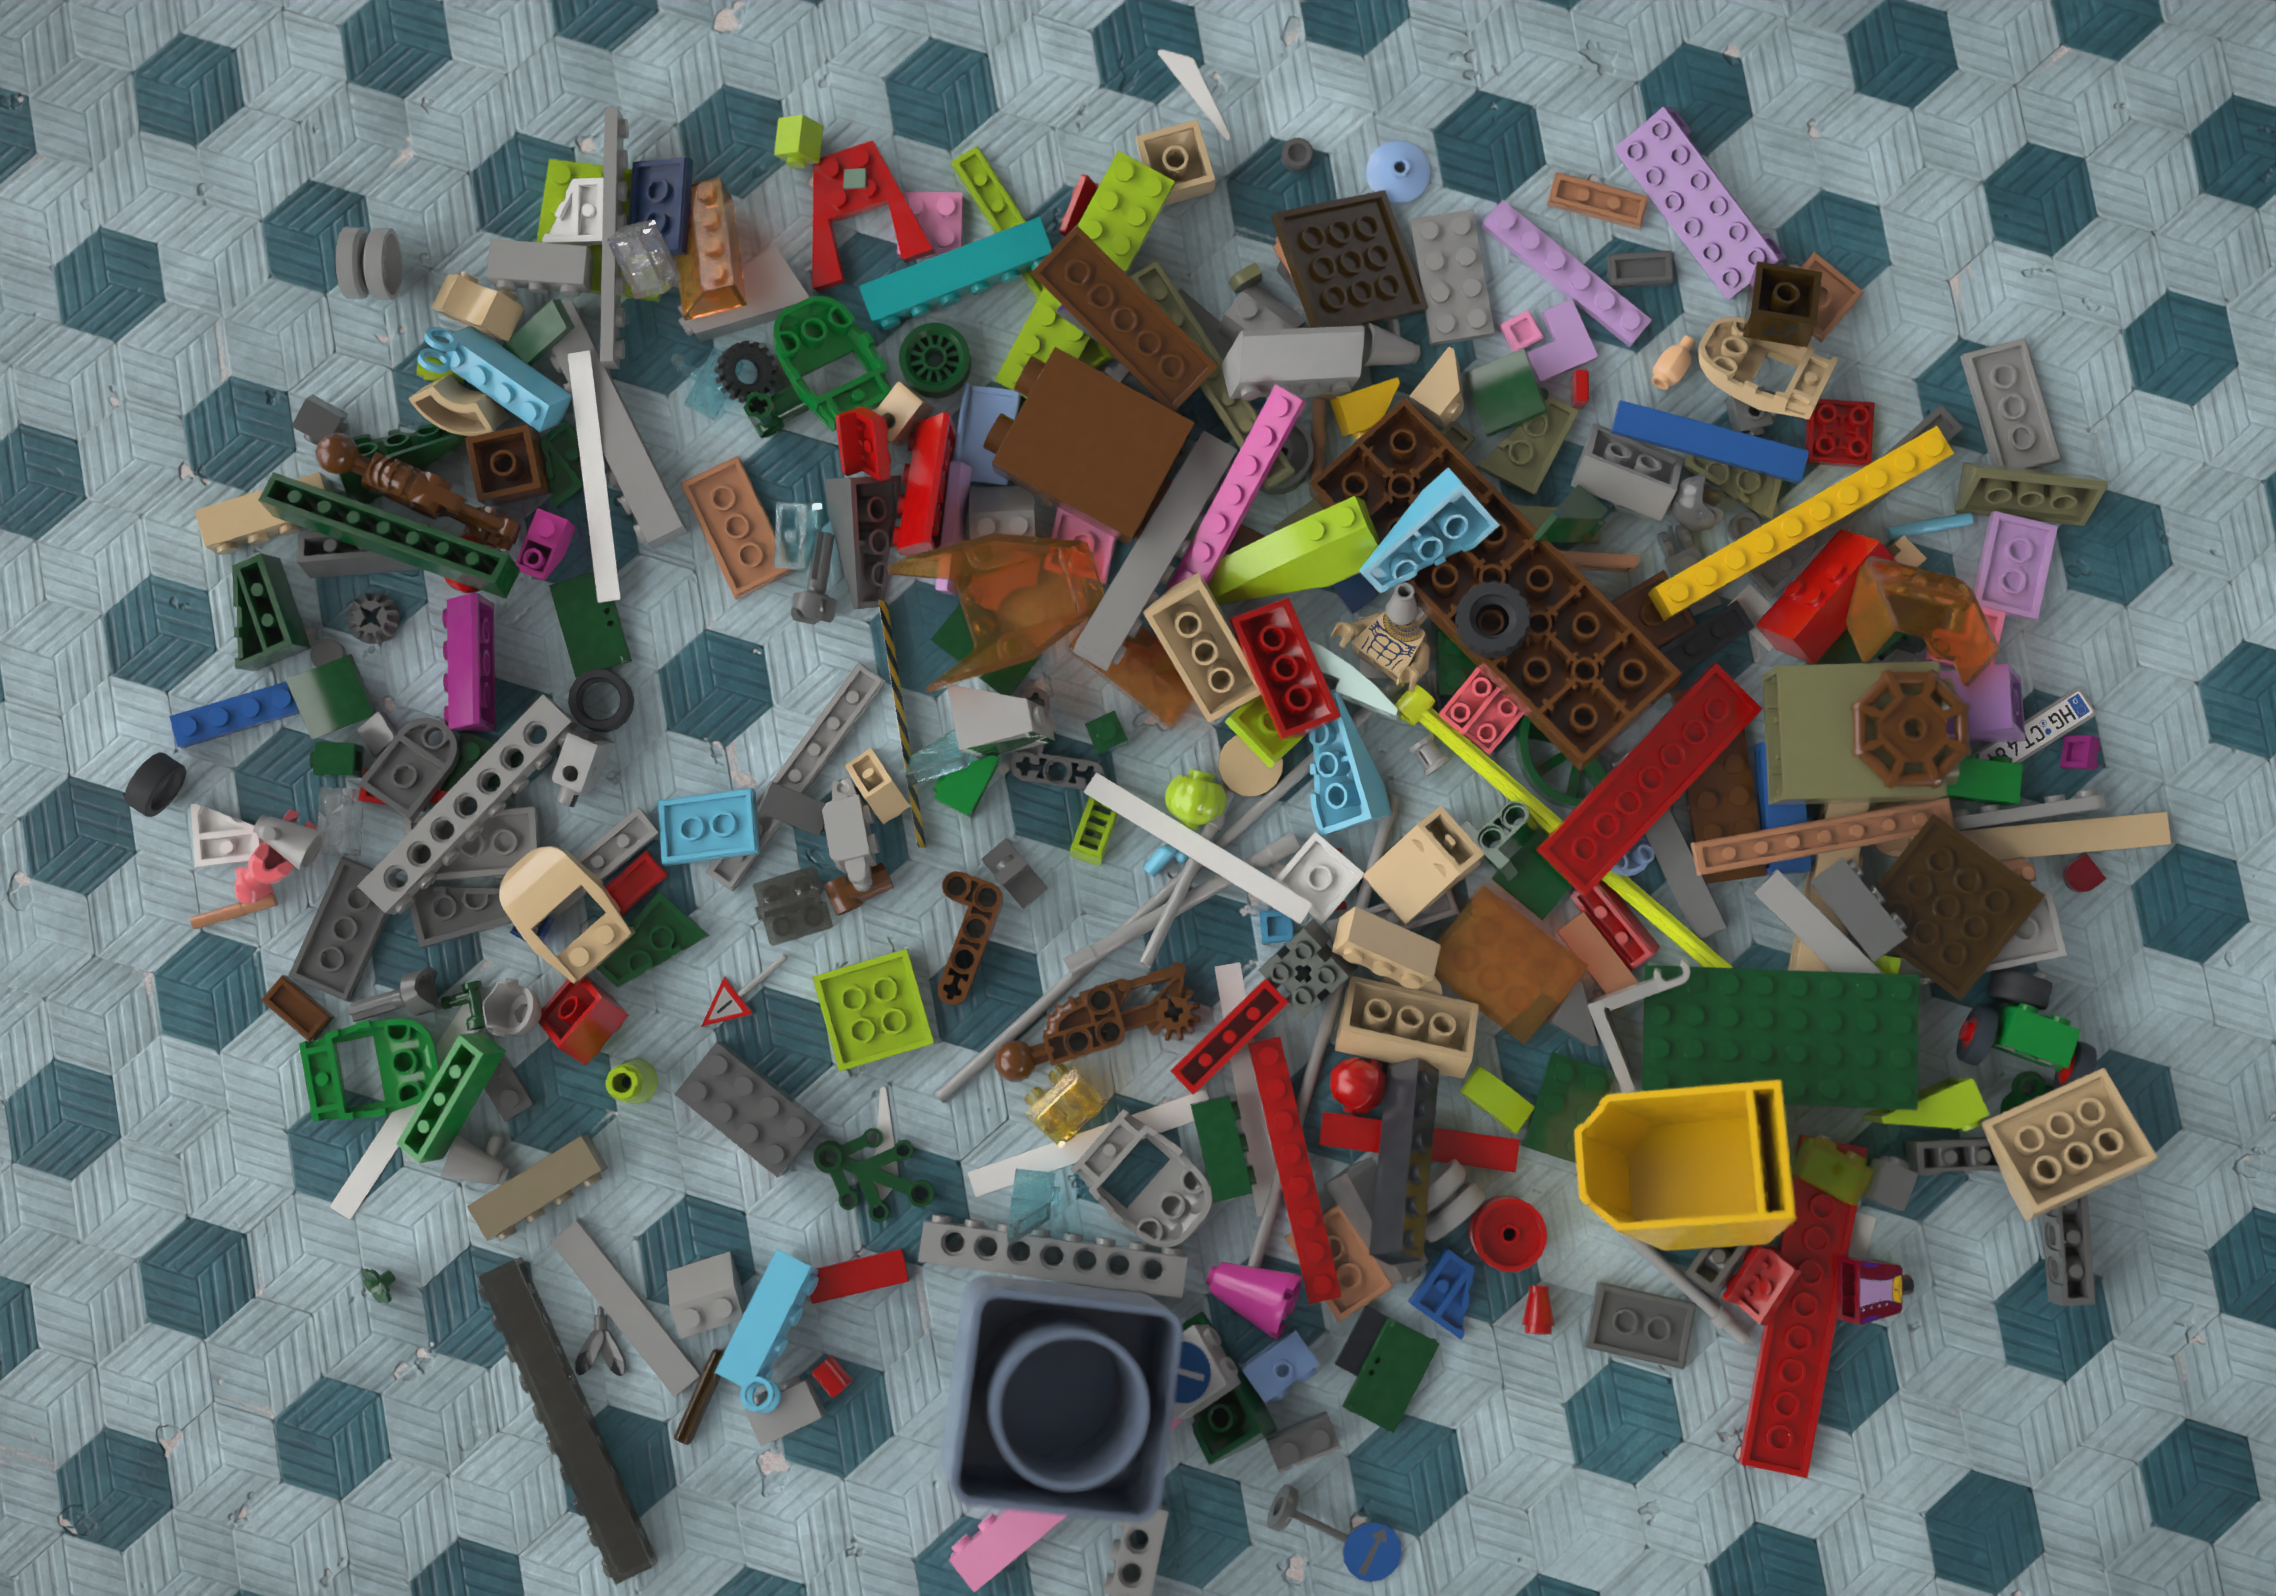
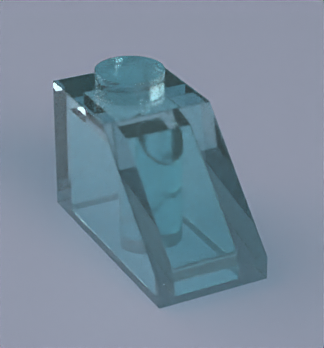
M801 501L776 502L775 568L807 570L812 558L816 531L821 532L822 503Z
M1016 1169L1008 1219L1007 1243L1014 1244L1051 1219L1052 1206H1059L1061 1189L1059 1186H1054L1055 1173Z

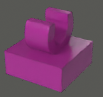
M2064 736L2060 768L2066 770H2095L2099 768L2096 760L2098 751H2101L2102 748L2099 745L2100 738L2094 736Z

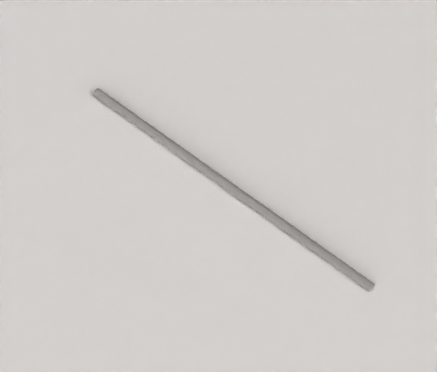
M1388 794L1393 815L1380 820L1365 872L1384 856L1401 799L1398 796ZM1364 878L1355 903L1356 907L1363 910L1368 909L1373 888ZM1346 981L1334 992L1329 993L1296 1101L1302 1127ZM1277 1168L1247 1266L1260 1268L1283 1194Z

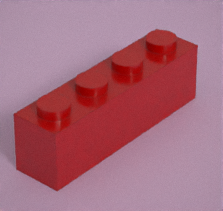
M1266 978L1263 979L1170 1072L1194 1095L1289 1002Z

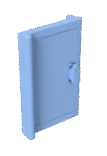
M969 382L964 383L952 461H960L972 467L970 482L1007 486L1008 480L993 472L992 461L996 455L984 449L983 445L1000 413L1014 420L1016 419L1021 401V395L1018 392L1009 389L974 386Z

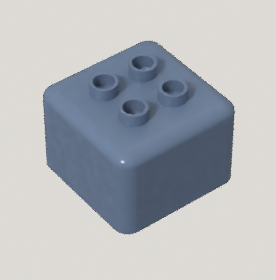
M982 1275L972 1279L966 1285L962 1294L940 1456L942 1468L955 1496L961 1502L971 1506L1126 1522H1143L1155 1515L1162 1500L1182 1342V1325L1178 1317L1154 1298L1143 1293Z

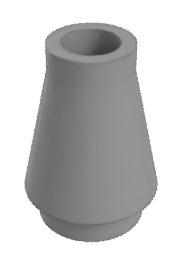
M1409 583L1398 584L1386 605V614L1395 624L1406 625L1412 622L1418 615L1414 588Z

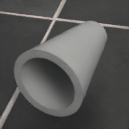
M1398 320L1387 321V330L1371 323L1363 326L1365 334L1362 366L1415 364L1418 361L1420 348L1413 342L1400 337Z
M262 815L253 828L254 833L258 834L263 841L301 872L305 871L313 863L325 840V833L266 815Z
M457 1135L440 1177L491 1185L504 1184L510 1167L504 1165V1162L496 1158L503 1139L491 1135L484 1151Z

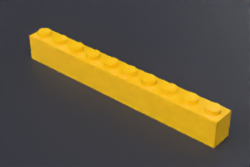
M1935 426L1659 584L1648 595L1662 619L1666 621L1942 463L1952 456L1954 452L1938 426Z

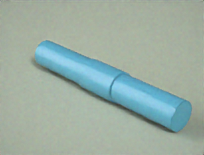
M1968 512L1887 527L1886 534L1887 538L1892 540L1898 539L1903 535L1909 537L1940 532L1941 530L1972 525L1973 516Z

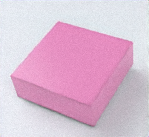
M1529 310L1502 323L1499 327L1513 352L1522 348L1527 349L1544 338Z

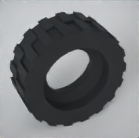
M1491 581V583H1479L1478 586L1470 588L1468 593L1462 596L1456 610L1455 625L1457 636H1460L1462 645L1470 650L1469 652L1474 655L1478 654L1481 658L1493 657V659H1498L1500 656L1512 654L1513 650L1518 649L1522 645V641L1526 639L1528 634L1530 609L1527 608L1525 597L1522 598L1520 595L1521 592L1511 588L1507 583L1501 584L1498 581ZM1486 605H1499L1508 613L1509 625L1503 633L1490 636L1478 629L1476 615Z

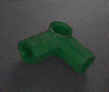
M792 385L771 397L768 394H761L755 391L746 396L747 401L743 407L760 438H767L776 434L784 428L786 422L809 410L799 399Z

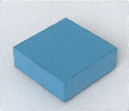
M1278 910L1259 911L1262 944L1289 942L1295 936L1293 919Z

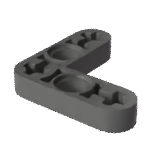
M1030 688L1022 694L1021 698L1032 700L1034 695H1039L1040 701L1045 702L1042 707L1050 709L1049 697L1042 689ZM1044 744L1012 753L1011 771L1014 777L1022 782L1085 791L1088 786L1085 778L1076 777V784L1069 783L1073 775L1072 764L1079 765L1077 772L1086 773L1088 768L1092 767L1095 774L1098 773L1105 777L1103 768L1094 761L1043 754ZM1024 758L1030 759V764L1033 766H1040L1039 760H1047L1043 768L1044 779L1037 778L1039 771L1033 770L1028 771L1027 776H1023L1021 769L1016 767L1017 764L1023 763ZM1060 762L1066 766L1067 775L1064 779L1056 781L1049 776L1048 770L1052 764Z

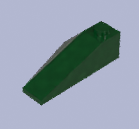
M434 424L421 425L413 433L400 432V429L389 430L388 437L371 439L370 434L352 437L351 439L358 446L359 453L370 459L373 458L375 452H378L386 457L397 459L423 470L464 442L467 436L445 431ZM352 471L338 474L347 498L367 505L375 499L383 497L361 486L362 476Z
M1204 1312L1196 1314L1181 1324L1182 1332L1193 1325H1209L1215 1330ZM1222 1339L1220 1346L1226 1357H1229L1235 1363L1238 1370L1236 1375L1241 1384L1193 1416V1433L1209 1465L1255 1445L1278 1430L1264 1401L1245 1376L1240 1365Z

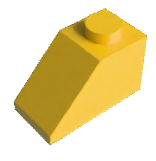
M1398 377L1330 400L1342 437L1352 434L1354 440L1359 439L1384 417L1400 384Z

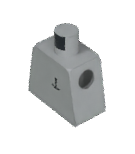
M587 730L567 733L552 775V781L562 785L556 798L557 802L569 807H575L580 793L594 790L615 742Z

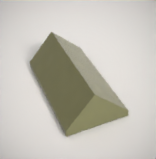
M1963 462L1955 511L1956 513L1970 512L1974 515L1990 516V513L1997 511L2035 521L2085 526L2107 489L2108 484L2107 481L2091 475Z

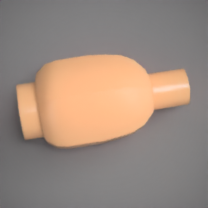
M1684 336L1679 345L1667 348L1659 357L1653 367L1654 376L1651 379L1657 388L1668 390L1670 386L1676 385L1682 379L1691 363L1689 351L1695 344L1691 337Z

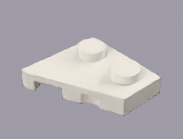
M603 178L572 179L566 191V198L559 205L555 213L557 219L550 233H545L543 243L579 246L602 245Z
M190 804L195 867L249 862L253 852L263 843L258 834L253 832L255 825L199 804Z

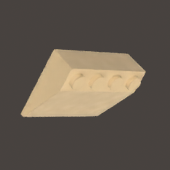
M2105 1068L1982 1122V1127L2008 1190L2026 1222L2146 1169L2158 1159Z

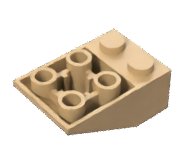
M1439 806L1412 828L1362 877L1398 918L1407 925L1479 867L1485 854L1442 806Z

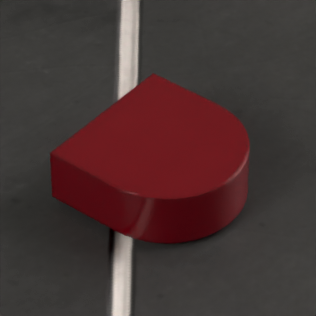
M2082 853L2071 861L2063 872L2066 886L2074 892L2091 891L2106 880L2087 853Z

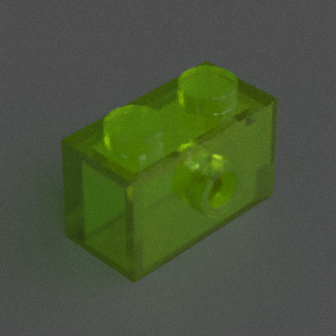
M1818 1135L1817 1139L1805 1137L1790 1167V1173L1840 1201L1856 1206L1874 1172L1873 1169L1865 1166L1867 1160L1851 1151L1844 1155L1835 1150L1837 1146L1835 1142L1821 1135Z

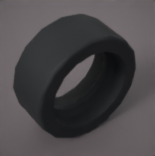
M594 669L584 672L575 679L569 690L568 704L571 714L578 723L596 732H609L620 728L628 721L633 712L634 697L631 687L622 677L610 670ZM597 682L610 683L618 690L620 696V706L616 713L610 718L603 720L590 717L585 712L582 704L583 694L586 689Z
M159 752L152 755L136 770L130 779L124 795L126 804L146 817L158 815L167 808L180 791L186 777L185 766L165 753Z

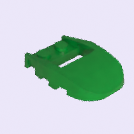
M813 296L784 309L777 316L773 327V345L777 357L799 399L834 432L837 430L836 415L861 406L873 410L880 406L893 388H891L885 376L888 368L883 357L879 358L873 346L875 341L869 332H863L854 322V315L839 301L826 296ZM852 352L867 372L819 397L814 391L811 392L802 379L803 376Z
M405 1018L361 1021L355 1025L326 1033L323 1038L299 1043L312 1121L375 1118L421 1102L440 1069L436 1045L431 1033L420 1023ZM373 1036L385 1100L348 1108L337 1043Z

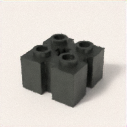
M1314 918L1258 970L1275 989L1283 985L1290 992L1286 1000L1303 1019L1329 993L1334 992L1359 967L1355 963L1344 960L1343 956L1332 952V949L1327 944L1331 936ZM1306 965L1311 967V972L1305 968Z

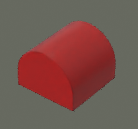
M833 1355L829 1356L812 1371V1375L831 1398L838 1395L853 1381Z

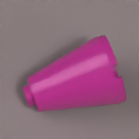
M1221 1262L1218 1267L1212 1266L1206 1284L1210 1285L1209 1292L1270 1337L1279 1339L1287 1326L1281 1323V1321H1285L1288 1315H1292L1302 1286V1282H1300L1302 1276Z

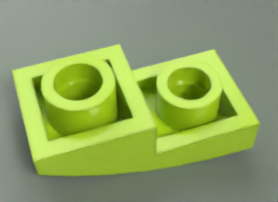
M1476 1066L1459 1091L1480 1111L1491 1115L1510 1133L1514 1134L1519 1132L1535 1108L1516 1091L1481 1066Z

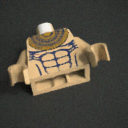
M1419 606L1417 617L1406 625H1398L1388 618L1386 611L1383 613L1377 612L1350 624L1345 622L1337 623L1330 636L1331 638L1341 636L1342 640L1339 645L1342 648L1347 647L1350 640H1353L1351 645L1356 656L1396 682V685L1404 687L1407 682L1410 683L1408 690L1411 692L1415 690L1417 681L1429 669L1430 647L1427 643L1426 632L1419 628L1427 618V615Z

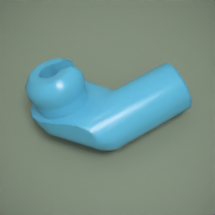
M1167 844L1158 848L1143 867L1147 873L1156 877L1173 857L1179 863H1184L1189 856Z

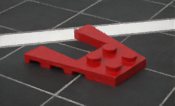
M873 140L821 157L819 163H813L812 288L816 292L846 283L832 223L885 205H889L901 258L905 263L936 253L925 235L919 220L915 217L909 206L908 200L899 188L877 144ZM845 169H867L866 188L844 189Z

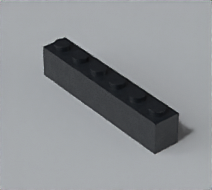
M1419 1058L1387 1066L1369 1255L1390 1266L1423 1260L1439 1070Z

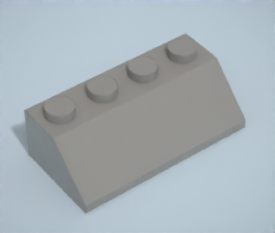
M1343 326L1241 331L1221 364L1229 399L1242 398L1245 401H1250L1258 397H1269L1275 384L1282 386L1295 395H1302L1306 398L1314 397L1318 394L1342 396L1349 393L1361 377L1364 327Z

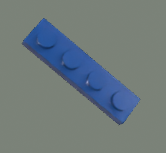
M286 681L169 717L177 747L186 748L300 714V711Z

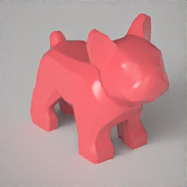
M289 809L282 820L295 823L300 814ZM307 821L303 825L315 830L318 828L311 821ZM264 841L253 852L249 859L248 867H237L235 870L237 878L234 890L237 899L242 903L252 904L272 894L274 888L271 884H275L284 877H287L294 865Z

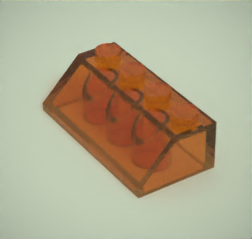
M721 177L694 183L691 187L687 255L676 256L682 312L685 321L747 305L733 198Z
M1086 623L1068 646L1069 652L1171 731L1195 700L1160 640L1141 626L1134 638L1128 636L1123 646L1127 648V651L1118 665L1112 663L1106 672L1073 653L1075 644L1086 627Z

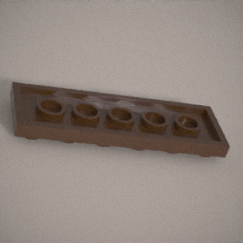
M1078 225L1031 272L1163 406L1172 411H1175L1218 367Z
M1688 689L1670 692L1672 706ZM1744 729L1685 791L1693 843L1760 831ZM1761 864L1705 874L1704 877L1707 884L1767 876L1766 865Z

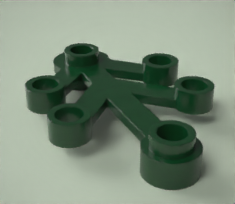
M870 1128L862 1136L844 1144L834 1140L820 1143L814 1151V1163L820 1171L831 1175L839 1194V1205L845 1210L854 1209L859 1204L860 1197L855 1190L850 1189L843 1170L856 1174L870 1207L869 1215L875 1222L886 1220L890 1215V1207L881 1200L874 1182L907 1194L909 1201L916 1207H926L935 1198V1188L931 1182L927 1180L912 1182L879 1169L898 1159H909L914 1153V1145L909 1140H900L893 1148L863 1161H858L848 1156L867 1146L869 1148H876L881 1145L884 1135L878 1128ZM870 1132H876L879 1135V1141L876 1144L868 1141L867 1136ZM900 1144L909 1146L910 1152L907 1156L899 1154L898 1147ZM829 1150L834 1151L836 1154V1160L833 1163L825 1159V1153ZM925 1187L928 1190V1197L925 1199L919 1198L916 1194L917 1188ZM847 1193L852 1194L855 1198V1202L851 1206L846 1205L843 1201V1197ZM876 1206L884 1207L886 1212L884 1217L879 1218L875 1216L874 1208Z

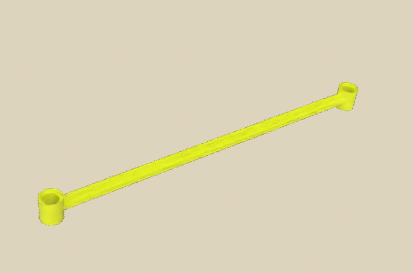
M1416 684L1413 692L1407 690L1394 705L1398 709L1401 719L1413 727L1418 722L1421 723L1511 802L1518 801L1525 804L1537 824L1549 835L1561 824L1562 819L1468 738L1438 715L1439 713L1432 708L1436 701L1426 690ZM1609 871L1602 878V881L1702 967L1733 968L1628 876H1622Z

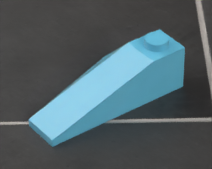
M1447 468L1423 489L1359 571L1379 593L1385 592L1415 577L1418 571L1432 564L1438 566L1446 562V557L1460 550L1466 552L1476 547L1499 524L1456 475Z
M1333 692L1331 695L1341 717L1309 733V741L1313 744L1314 763H1310V774L1314 775V794H1310L1311 808L1320 836L1365 825L1393 815L1384 783L1338 692Z

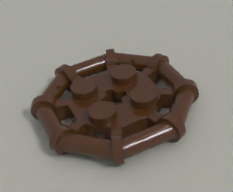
M1888 669L1881 672V677L1857 702H1852L1851 704L1854 750H1851L1854 757L1860 758L1884 782V786L1892 789L1894 786H1930L1933 789L1941 786V781L1966 756L1971 755L1972 748L1969 746L1968 709L1971 706L1969 702L1965 703L1938 677L1937 671L1930 669L1928 672H1891ZM1900 685H1921L1920 694H1902ZM1886 691L1889 692L1892 700L1881 711L1872 707ZM1934 691L1950 708L1944 711L1930 698L1932 692ZM1953 716L1955 720V740L1948 738V732L1946 733L1948 718ZM1867 717L1876 719L1874 727L1876 740L1869 742L1867 741ZM1916 721L1919 725L1916 728L1919 735L1917 737L1914 735L1907 736L1905 733V722L1912 723ZM1881 747L1894 760L1892 766L1889 768L1872 750ZM1943 747L1950 750L1951 752L1936 767L1932 758ZM1904 763H1921L1924 773L1901 772L1903 771Z

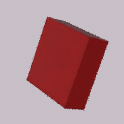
M1575 370L1571 376V407L1583 409L1589 401V372L1587 370Z

